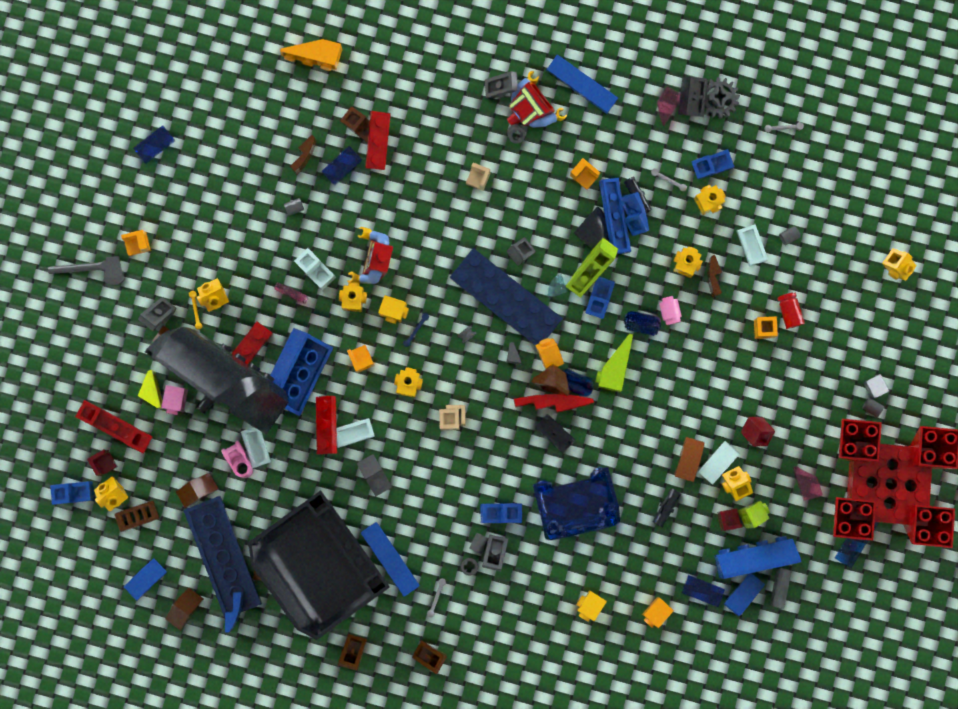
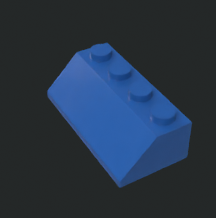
M293 328L270 376L275 379L273 383L287 393L289 403L285 409L300 416L333 347L296 328Z
M787 536L775 538L776 542L768 543V540L756 542L757 546L749 547V544L737 546L738 550L731 552L730 548L718 550L719 554L714 555L719 578L722 579L800 563L801 558L793 539H787Z

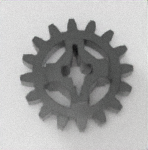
M719 77L716 78L715 82L712 79L709 80L707 93L712 88H714V92L709 93V95L706 93L705 115L712 113L711 118L718 115V118L722 119L723 114L729 117L730 112L734 113L736 111L735 107L739 105V102L736 100L740 98V95L735 94L738 91V87L732 88L734 82L728 84L727 78L722 82ZM717 94H718L719 97L722 99L721 103H720L719 99L716 98ZM731 102L730 106L724 109V104Z

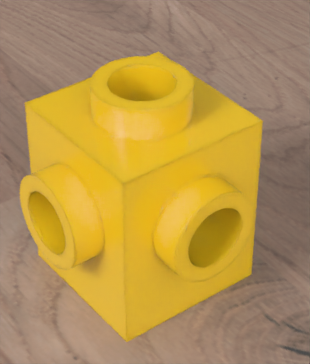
M708 185L700 190L701 193L697 194L694 198L702 215L710 211L713 214L721 210L726 196L721 188L718 189L717 185L713 187Z
M684 247L681 252L677 251L674 262H676L674 272L692 278L695 270L699 271L703 261L700 260L702 254H699L698 250L693 247Z
M894 248L882 263L889 271L888 275L896 280L900 278L905 281L917 266L909 253Z
M218 278L206 282L197 288L199 293L197 299L201 307L205 306L208 312L218 309L229 302Z
M348 283V286L344 285L343 290H340L339 301L342 302V310L362 312L363 303L366 304L367 292H364V288L360 287L359 283Z
M405 368V371L400 370V374H396L394 385H397V394L416 398L417 390H421L423 382L420 374L416 373V369ZM408 379L412 380L409 385L405 384Z
M739 466L722 474L724 479L722 486L727 494L731 493L735 501L753 493L749 474L747 471L743 472Z
M113 476L94 490L97 496L95 500L101 508L105 506L109 511L120 506L122 502L129 498L124 487Z

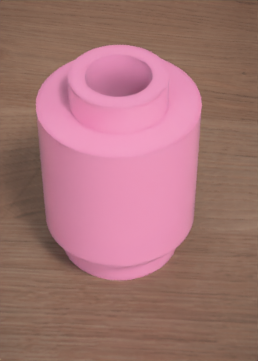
M673 296L662 298L659 306L662 319L666 325L681 322L680 317L682 315L678 299H674Z

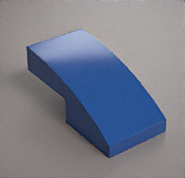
M728 149L691 161L697 179L735 168Z
M635 192L623 196L620 202L627 214L624 220L632 236L647 232L649 230L648 220L639 193Z
M599 276L595 281L586 314L604 319L615 281Z
M93 481L50 485L52 505L94 501Z
M522 503L480 504L481 523H522Z
M153 558L124 588L138 601L155 583L166 575L167 571Z
M752 573L747 574L725 601L724 605L739 617L765 584Z
M233 592V612H225V632H231L239 619L244 592Z

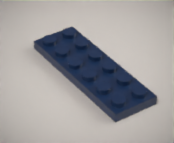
M474 248L450 276L452 281L533 345H537L541 340L548 338L563 320L561 316Z
M221 496L183 510L224 617L225 612H233V592H244L241 612L261 605V599Z

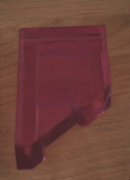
M668 86L657 101L663 126L667 123L680 100V93Z
M276 283L274 290L302 304H306L308 300L306 295L288 286Z
M797 466L792 467L803 501L823 495L816 476Z

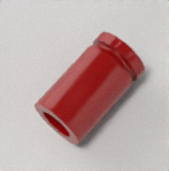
M796 292L787 293L777 298L778 302H780L779 305L786 329L805 324L798 299L796 298Z

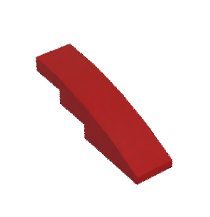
M561 394L532 395L513 400L515 408L534 403L535 410L554 406L556 413L594 404L593 398Z

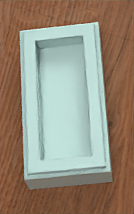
M755 224L736 231L749 267L768 260Z
M369 418L336 428L338 448L375 437Z
M254 427L241 431L252 468L271 463L262 432Z

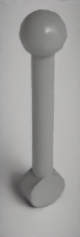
M799 122L796 125L772 127L770 125H766L764 127V130L766 132H770L771 130L795 128L797 130H802L804 128V124L802 122Z
M656 168L652 169V176H658L679 187L681 191H686L687 186L685 184H679L664 176Z
M443 578L438 581L439 587L431 609L427 612L428 617L435 615V606L442 587L446 584V580Z

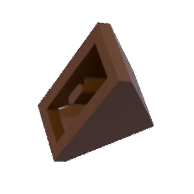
M554 364L531 381L543 391L566 396L569 394L566 373Z
M207 473L189 481L177 490L176 493L186 509L219 490L212 475Z
M188 587L172 605L165 619L181 631L204 598Z
M348 634L338 665L357 671L367 639Z
M421 640L412 658L435 674H438L447 658V654Z

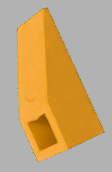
M321 39L281 48L280 52L285 60L291 62L298 60L302 61L304 65L313 66L314 64L320 66L323 70L331 71V69L337 70L342 46L340 43Z

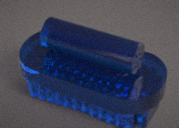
M630 311L624 316V324L627 331L641 332L654 336L658 334L661 328V320L657 316Z
M568 368L562 370L566 373L569 391L581 396H589L594 388L592 378L578 374Z

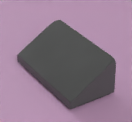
M776 569L770 606L785 607L791 570Z

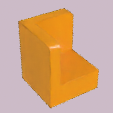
M584 158L570 172V177L586 190L590 188L600 175V172Z
M144 230L121 235L122 240L125 241L129 256L151 251L147 233Z
M366 345L354 350H347L357 373L375 366Z

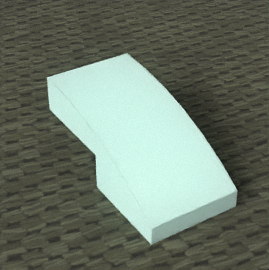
M308 248L294 260L322 291L336 278Z
M724 441L698 472L713 485L740 453Z

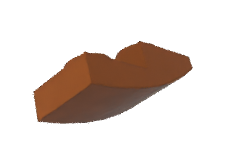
M689 437L685 438L675 477L694 482L705 443L703 441Z

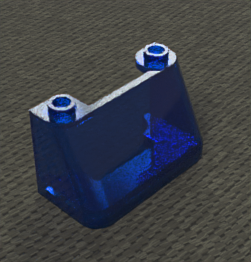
M608 467L594 469L590 474V479L553 487L552 483L546 480L533 484L546 540L566 538L613 527L620 523L619 504Z

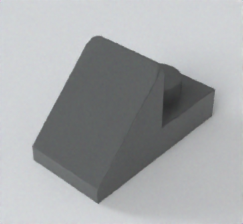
M510 71L485 79L486 98L511 97L512 92L518 91L517 72Z
M161 297L141 313L138 320L152 331L155 329L159 331L177 308Z
M374 454L357 463L375 497L392 488Z
M489 535L482 564L483 568L501 572L508 543L507 538Z

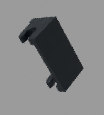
M682 77L678 115L704 117L708 85L707 78Z
M548 414L535 426V429L562 454L575 441Z

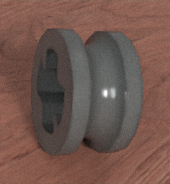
M514 124L508 128L507 135L511 142L521 143L525 138V131L520 125ZM518 130L520 135L514 137L512 133H516Z
M471 326L467 327L457 336L462 338L463 344L477 334L471 330Z
M467 558L461 563V570L465 575H474L478 570V563L472 558ZM468 561L473 562L472 565L475 564V569H472L470 573L466 572L467 569H464V565H467Z

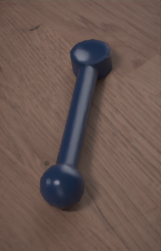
M427 313L422 314V319L419 322V324L416 326V328L411 333L409 338L407 340H404L403 345L405 347L410 346V341L413 339V337L420 329L422 324L425 321L429 320V315Z

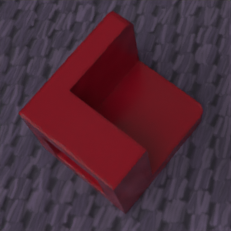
M748 417L741 433L753 447L768 446L775 430L763 417Z
M103 449L87 459L96 476L102 477L118 467L109 450Z
M737 508L717 512L721 531L743 528V525L740 524Z

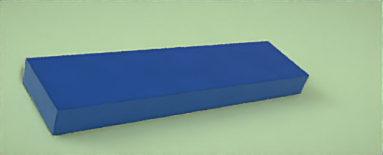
M558 54L546 69L548 73L606 114H608L618 100L617 96Z
M619 178L602 179L599 181L609 242L618 248L617 254L630 253V240L627 224L624 220L626 217L620 202L622 195Z
M377 522L360 532L403 596H406L420 586Z

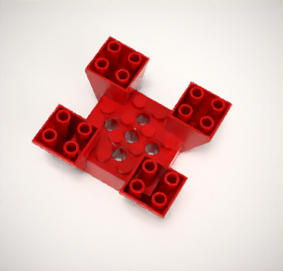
M842 419L839 458L849 461L847 498L836 497L833 537L873 541L874 523L879 522L903 525L911 543L914 545L953 548L955 508L930 506L932 469H958V429L920 426L910 446L880 444L882 422ZM888 460H892L894 463L892 470L887 467ZM868 477L872 478L874 482L871 488L866 484ZM887 479H890L893 483L891 489L886 487ZM907 481L911 482L912 489L910 491H908L905 488V483ZM887 498L891 501L889 509L884 505V501Z

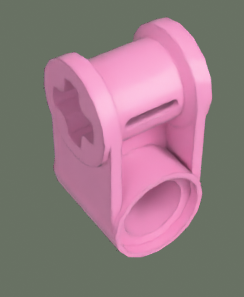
M238 440L226 450L224 448L221 450L235 475L241 478H248L252 475L253 468L244 448ZM242 464L247 465V472L244 474L239 473V467Z

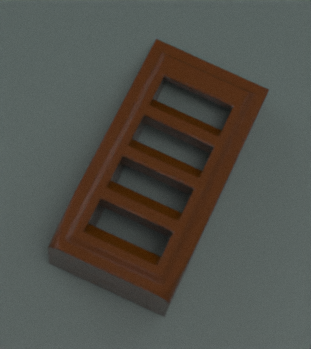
M154 500L114 514L120 532L160 519ZM146 507H149L150 513L152 515V517L148 518L145 509ZM140 509L142 511L144 520H141L139 516L138 510ZM132 512L134 513V516H135V519H136V523H133V520H132V517H131V514H130V513H132ZM124 515H126V518H127V521H128V524H129V525H127V526L125 525V522H124V519H123V516H124Z

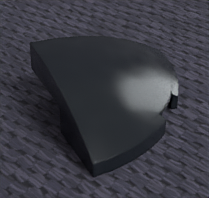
M598 206L574 232V235L583 241L591 251L602 238L609 242L605 214Z

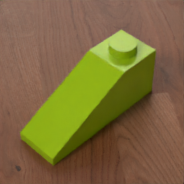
M602 238L565 287L581 298L615 260L618 248Z
M629 334L603 366L601 372H597L595 382L599 383L598 388L616 392L622 391L633 334Z
M757 501L738 510V513L745 528H755L769 519L768 514H770L766 503L762 504L761 501Z

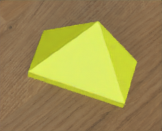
M149 370L138 396L156 408L163 409L161 408L163 400L156 372Z

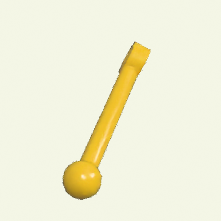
M190 291L189 297L192 298L196 320L195 328L199 330L202 328V324L199 321L196 304L197 293Z

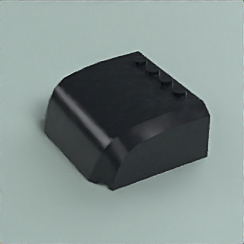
M179 327L166 331L145 350V353L218 405L223 402L231 408L229 410L230 413L264 434L269 432L289 403L286 391L273 383L275 379L266 372L264 375L260 374V368L253 363L247 365L244 363L246 359L238 353L234 356L230 353L232 349L223 343L220 346L195 329Z
M321 490L248 542L250 563L296 630L315 640L324 636L390 588Z

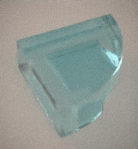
M562 274L556 276L551 281L548 288V298L567 293Z

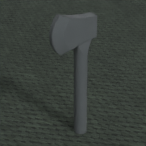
M119 256L106 257L105 261L98 263L48 267L49 274L103 270L105 271L103 281L110 285H118L125 280Z

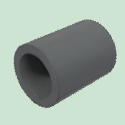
M300 198L284 204L288 216L304 211Z
M793 226L780 233L779 237L786 246L801 238L797 227Z
M868 397L862 409L878 418L884 406Z
M476 532L469 549L482 554L489 538Z

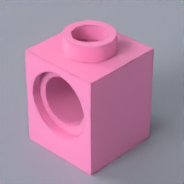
M166 385L161 408L167 409L166 413L178 415V412L184 413L188 390Z

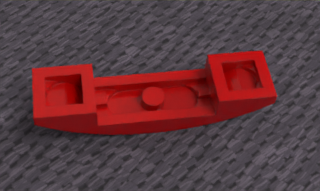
M86 400L83 401L75 416L143 454L153 438L137 427Z

